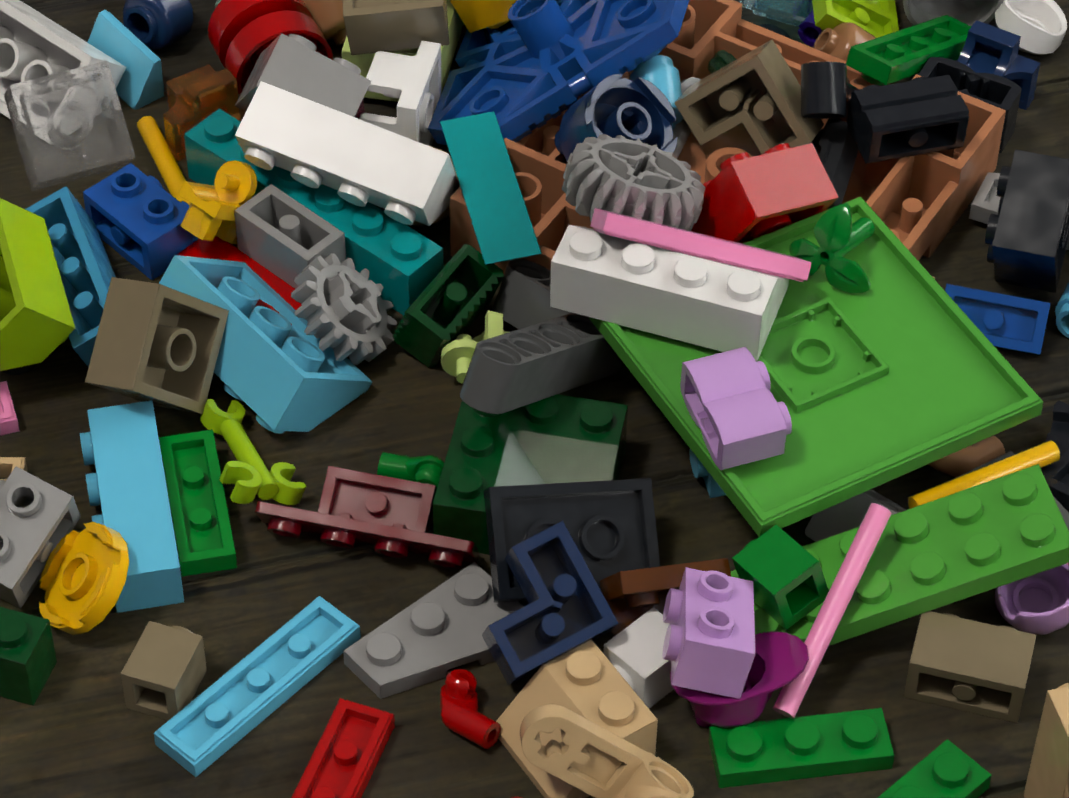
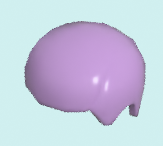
M1064 564L995 588V605L1004 620L1019 631L1046 635L1066 627L1069 623V566Z

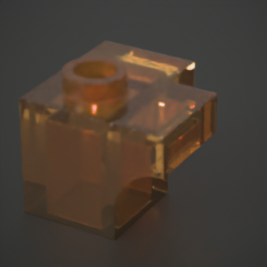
M208 64L166 82L169 111L163 113L166 142L176 161L186 158L184 134L219 108L240 121L239 108L235 106L238 101L237 80L227 68L216 72Z

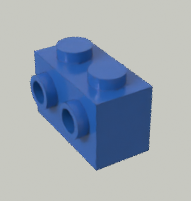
M132 163L83 191L85 211L94 221L100 238L150 280H154L165 273L174 255H177L198 240L196 236L180 226L190 205L184 201L179 202L164 190L161 183L155 177L145 175Z

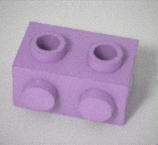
M686 567L679 590L669 589L663 612V622L670 625L665 635L662 657L665 660L671 661V685L740 699L755 657L753 581L730 577L718 571H701Z

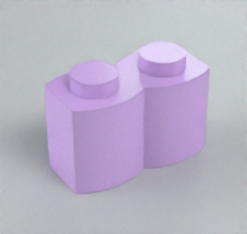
M746 347L682 362L680 389L684 402L693 421L701 430L712 460L720 470L784 454L786 435L792 432L791 417L785 403L782 401L777 402L770 392L769 373L762 361L756 362L751 352Z

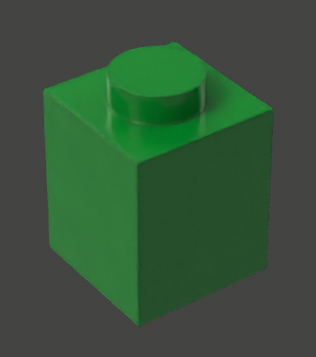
M774 525L759 538L750 541L743 550L732 557L738 577L753 581L754 602L785 630L789 629L824 602L829 592L819 561L778 525Z

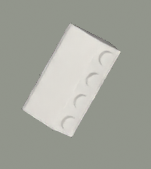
M0 0V113L47 144L56 146L106 110L126 66L21 0Z
M262 81L235 134L245 154V159L250 163L266 170H272L275 165L290 171L292 178L311 188H319L320 184L336 189L338 190L337 194L342 199L357 206L365 207L367 202L385 209L384 213L387 216L406 225H412L415 220L430 226L450 206V197L460 187L448 153Z
M568 225L551 260L550 307L721 352L746 347L754 359L758 361L787 291L789 279L605 235L587 227Z

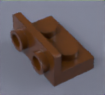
M728 558L620 571L600 580L601 592L618 621V624L608 634L616 636L653 607L663 614L668 591L670 588L679 590L686 567L701 571H718L731 577Z

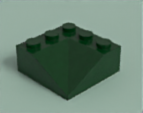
M557 394L505 413L491 414L476 410L462 401L433 501V534L472 541L481 554L490 555L483 492L488 487L619 480L626 449L628 405Z

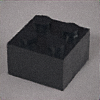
M1015 149L1011 167L1002 166L998 180L997 196L1000 197L998 214L991 213L985 236V244L989 245L987 262L994 263L996 282L1056 293L1069 241V159Z

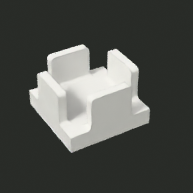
M421 41L417 54L414 56L384 51L376 52L366 76L367 79L371 80L367 91L381 93L386 97L398 98L397 117L362 113L359 119L431 146L434 138L429 132L428 127L441 97V44Z

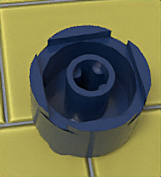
M623 74L608 76L567 109L561 120L560 130L555 134L556 148L565 156L568 162L569 156L574 152L576 144L583 143L587 137L598 138L599 135L606 134L612 138L622 135L626 139L634 141L639 138L645 144L651 146L657 144L658 149L674 153L678 136L673 139L672 124L676 122V117L670 102L648 80L640 77L635 80L621 78Z

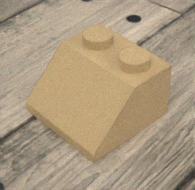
M592 639L542 664L496 720L501 726L498 739L544 798H587L591 795L538 768L524 756L520 739V726L524 717L539 706L548 704L563 706L646 752H651L654 756L656 753L658 719ZM556 728L551 734L539 732L541 745L546 746L551 740L562 742L561 730L559 728Z

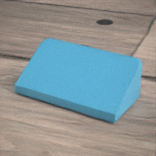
M107 10L99 12L87 43L126 66L115 89V93L135 110L163 97L164 84L161 59Z

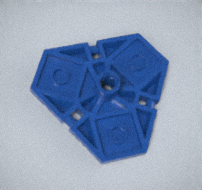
M517 0L508 11L510 21L496 29H489L487 27L472 33L468 29L466 30L455 58L460 68L449 73L429 124V132L437 144L447 145L440 121L494 111L503 139L507 138L514 142L520 141L531 134L532 130L537 127L541 128L547 124L548 120L560 116L561 112L574 104L579 96L591 90L603 79L614 74L630 72L637 68V65L641 62L645 63L658 55L678 37L689 0Z

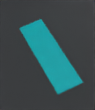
M495 112L440 121L485 265L542 254Z

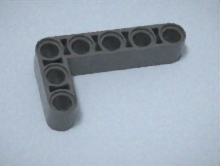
M513 259L507 263L504 278L499 286L492 311L502 313L503 320L518 328V330L492 337L476 344L460 391V398L476 410L491 414H501L617 374L621 369L623 361L588 316L550 307L551 271L532 261Z

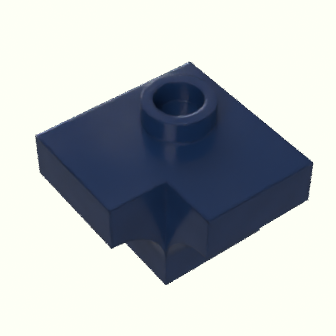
M976 20L968 31L965 45L957 61L968 66L975 73L999 75L1019 85L1022 90L1018 108L1027 110L1034 99L1040 62L1018 55L1021 36Z

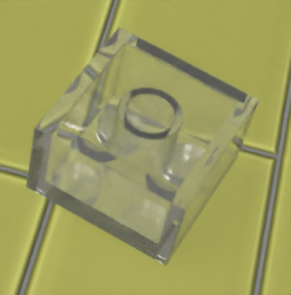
M108 61L12 84L4 94L5 102L32 191L122 168L136 158Z

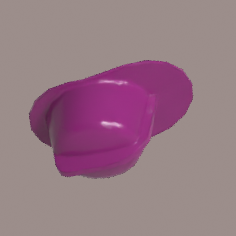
M786 632L755 634V657L740 699L673 685L671 687L679 696L690 701L694 718L699 726L730 728L750 724L760 717L767 702L772 697L773 691L791 683L804 671L809 660L807 645L799 637Z

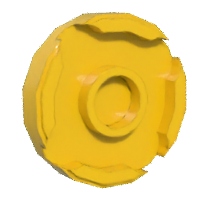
M93 521L85 523L86 528L80 533L72 530L59 541L50 553L40 578L39 588L46 591L45 603L39 601L40 614L43 618L50 620V626L72 635L89 632L106 618L118 601L128 572V547L121 534Z

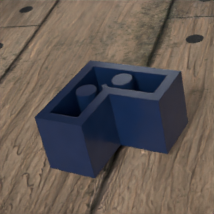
M563 521L511 547L505 560L529 604L488 625L482 637L508 686L538 671L542 664L591 639L594 641L608 634L618 624Z

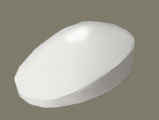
M1003 0V3L995 12L997 27L1021 36L1019 50L1033 55L1054 53L1061 45L1067 30L1065 14L1054 0Z

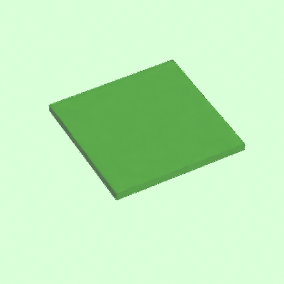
M861 196L845 202L850 206L852 224L862 217L869 218L875 226V232L843 258L855 261L861 266L871 283V289L864 293H848L833 287L827 281L825 274L826 266L823 264L813 276H808L807 281L799 282L789 279L787 291L758 361H762L768 370L771 383L770 392L777 402L782 401L785 403L791 417L792 432L786 435L784 454L720 470L710 456L700 428L695 424L686 407L680 383L682 362L722 352L589 317L759 537L774 525H778L782 529L1037 417L1042 412V399ZM828 210L743 244L790 255L791 243L802 238L820 247L815 238L813 228L820 217Z

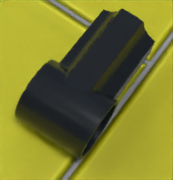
M810 62L801 64V117L847 121L851 93L854 90H859L851 85L847 78V64L840 62Z

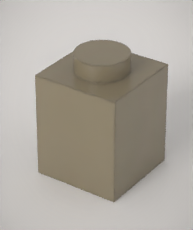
M149 621L121 672L126 708L170 720L192 701L207 672L203 636L194 634L181 626L170 627Z

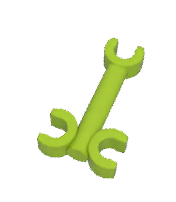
M207 399L203 414L200 416V421L208 430L213 429L214 433L224 437L237 460L226 463L219 479L222 484H235L230 496L231 501L238 504H248L255 499L257 494L261 500L272 498L285 505L299 504L307 486L304 482H291L296 469L293 464L278 462L271 467L270 472L268 471L241 425L245 416L243 405L237 400H232L227 412H224L217 407L213 399Z

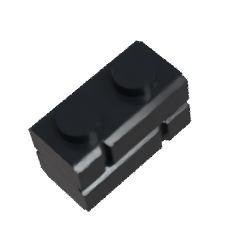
M950 75L932 78L917 77L908 82L884 86L869 85L863 89L854 90L851 93L847 127L855 144L858 143V150L865 163L869 164L888 159H898L963 147L969 121V109L961 95H958V90Z

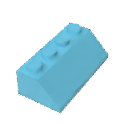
M174 255L159 284L229 310L214 373L225 383L223 387L228 394L245 402L257 414L256 420L261 426L278 434H282L284 431L309 432L369 389L372 381L353 365L347 357L340 362L336 360L334 349L330 346L324 351L319 349L320 338L317 339L314 335H306L304 332L308 326L307 320L297 317L294 312L296 310L245 262ZM260 299L272 306L276 311L264 306H256Z

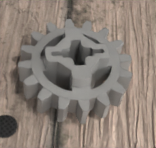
M331 253L325 259L321 256L317 257L295 277L294 282L298 287L291 292V297L302 305L294 311L295 315L307 320L308 326L304 330L306 335H314L317 339L320 338V350L324 351L329 346L334 349L337 361L341 362L349 356L353 365H358L363 360L370 362L387 349V345L394 341L390 330L397 326V321L387 315V311L393 307V304L388 300H382L380 295H382L381 292L384 287L381 283L375 284L372 280H368L369 270L367 268L358 272L355 270L353 259L348 257L340 263L336 254Z

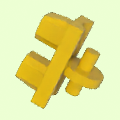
M234 160L226 162L219 168L214 180L215 186L184 181L178 195L191 203L180 226L201 240L213 241L216 235L224 241L237 244L234 210L254 196L257 188V176L254 169L248 163Z

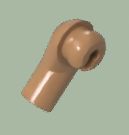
M993 435L928 465L939 472L956 478L1005 454V449L1002 442Z

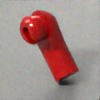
M453 670L447 674L445 685L441 687V720L448 729L485 749H489L496 743L500 735V723L478 712V694L475 690L477 685L476 677L467 670Z

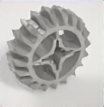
M603 134L599 135L598 138L587 137L583 143L576 144L574 152L570 154L565 167L562 190L566 193L565 200L570 205L576 206L575 211L579 215L590 217V222L592 221L594 209L597 208L691 231L702 211L703 195L706 187L700 181L701 176L696 171L690 170L691 165L686 161L677 160L673 152L662 151L658 149L657 144L651 146L643 143L639 138L634 141L626 139L622 135L612 138Z

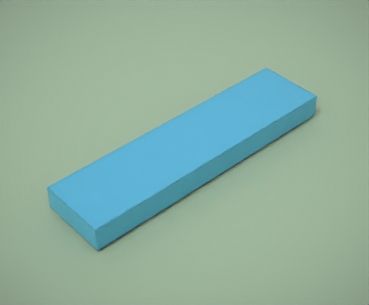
M318 596L154 732L155 745L193 776L197 777L343 653V650L357 642L361 638L360 626L321 596Z

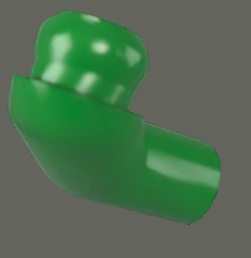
M382 452L377 475L431 484L438 487L444 461L433 455L409 457Z

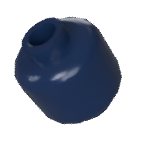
M126 0L123 8V25L152 51L163 49L184 38L191 31L194 22L193 8L190 0Z

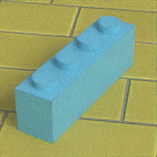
M153 401L89 409L87 412L90 432L80 433L84 466L95 464L96 473L85 474L90 507L101 505L102 514L91 516L93 522L105 525L119 532L127 543L129 554L126 582L116 603L117 613L184 603L180 564Z

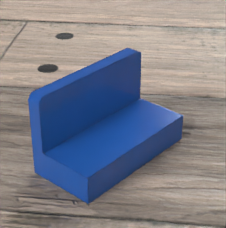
M946 284L945 292L993 346L1041 354L1050 302Z

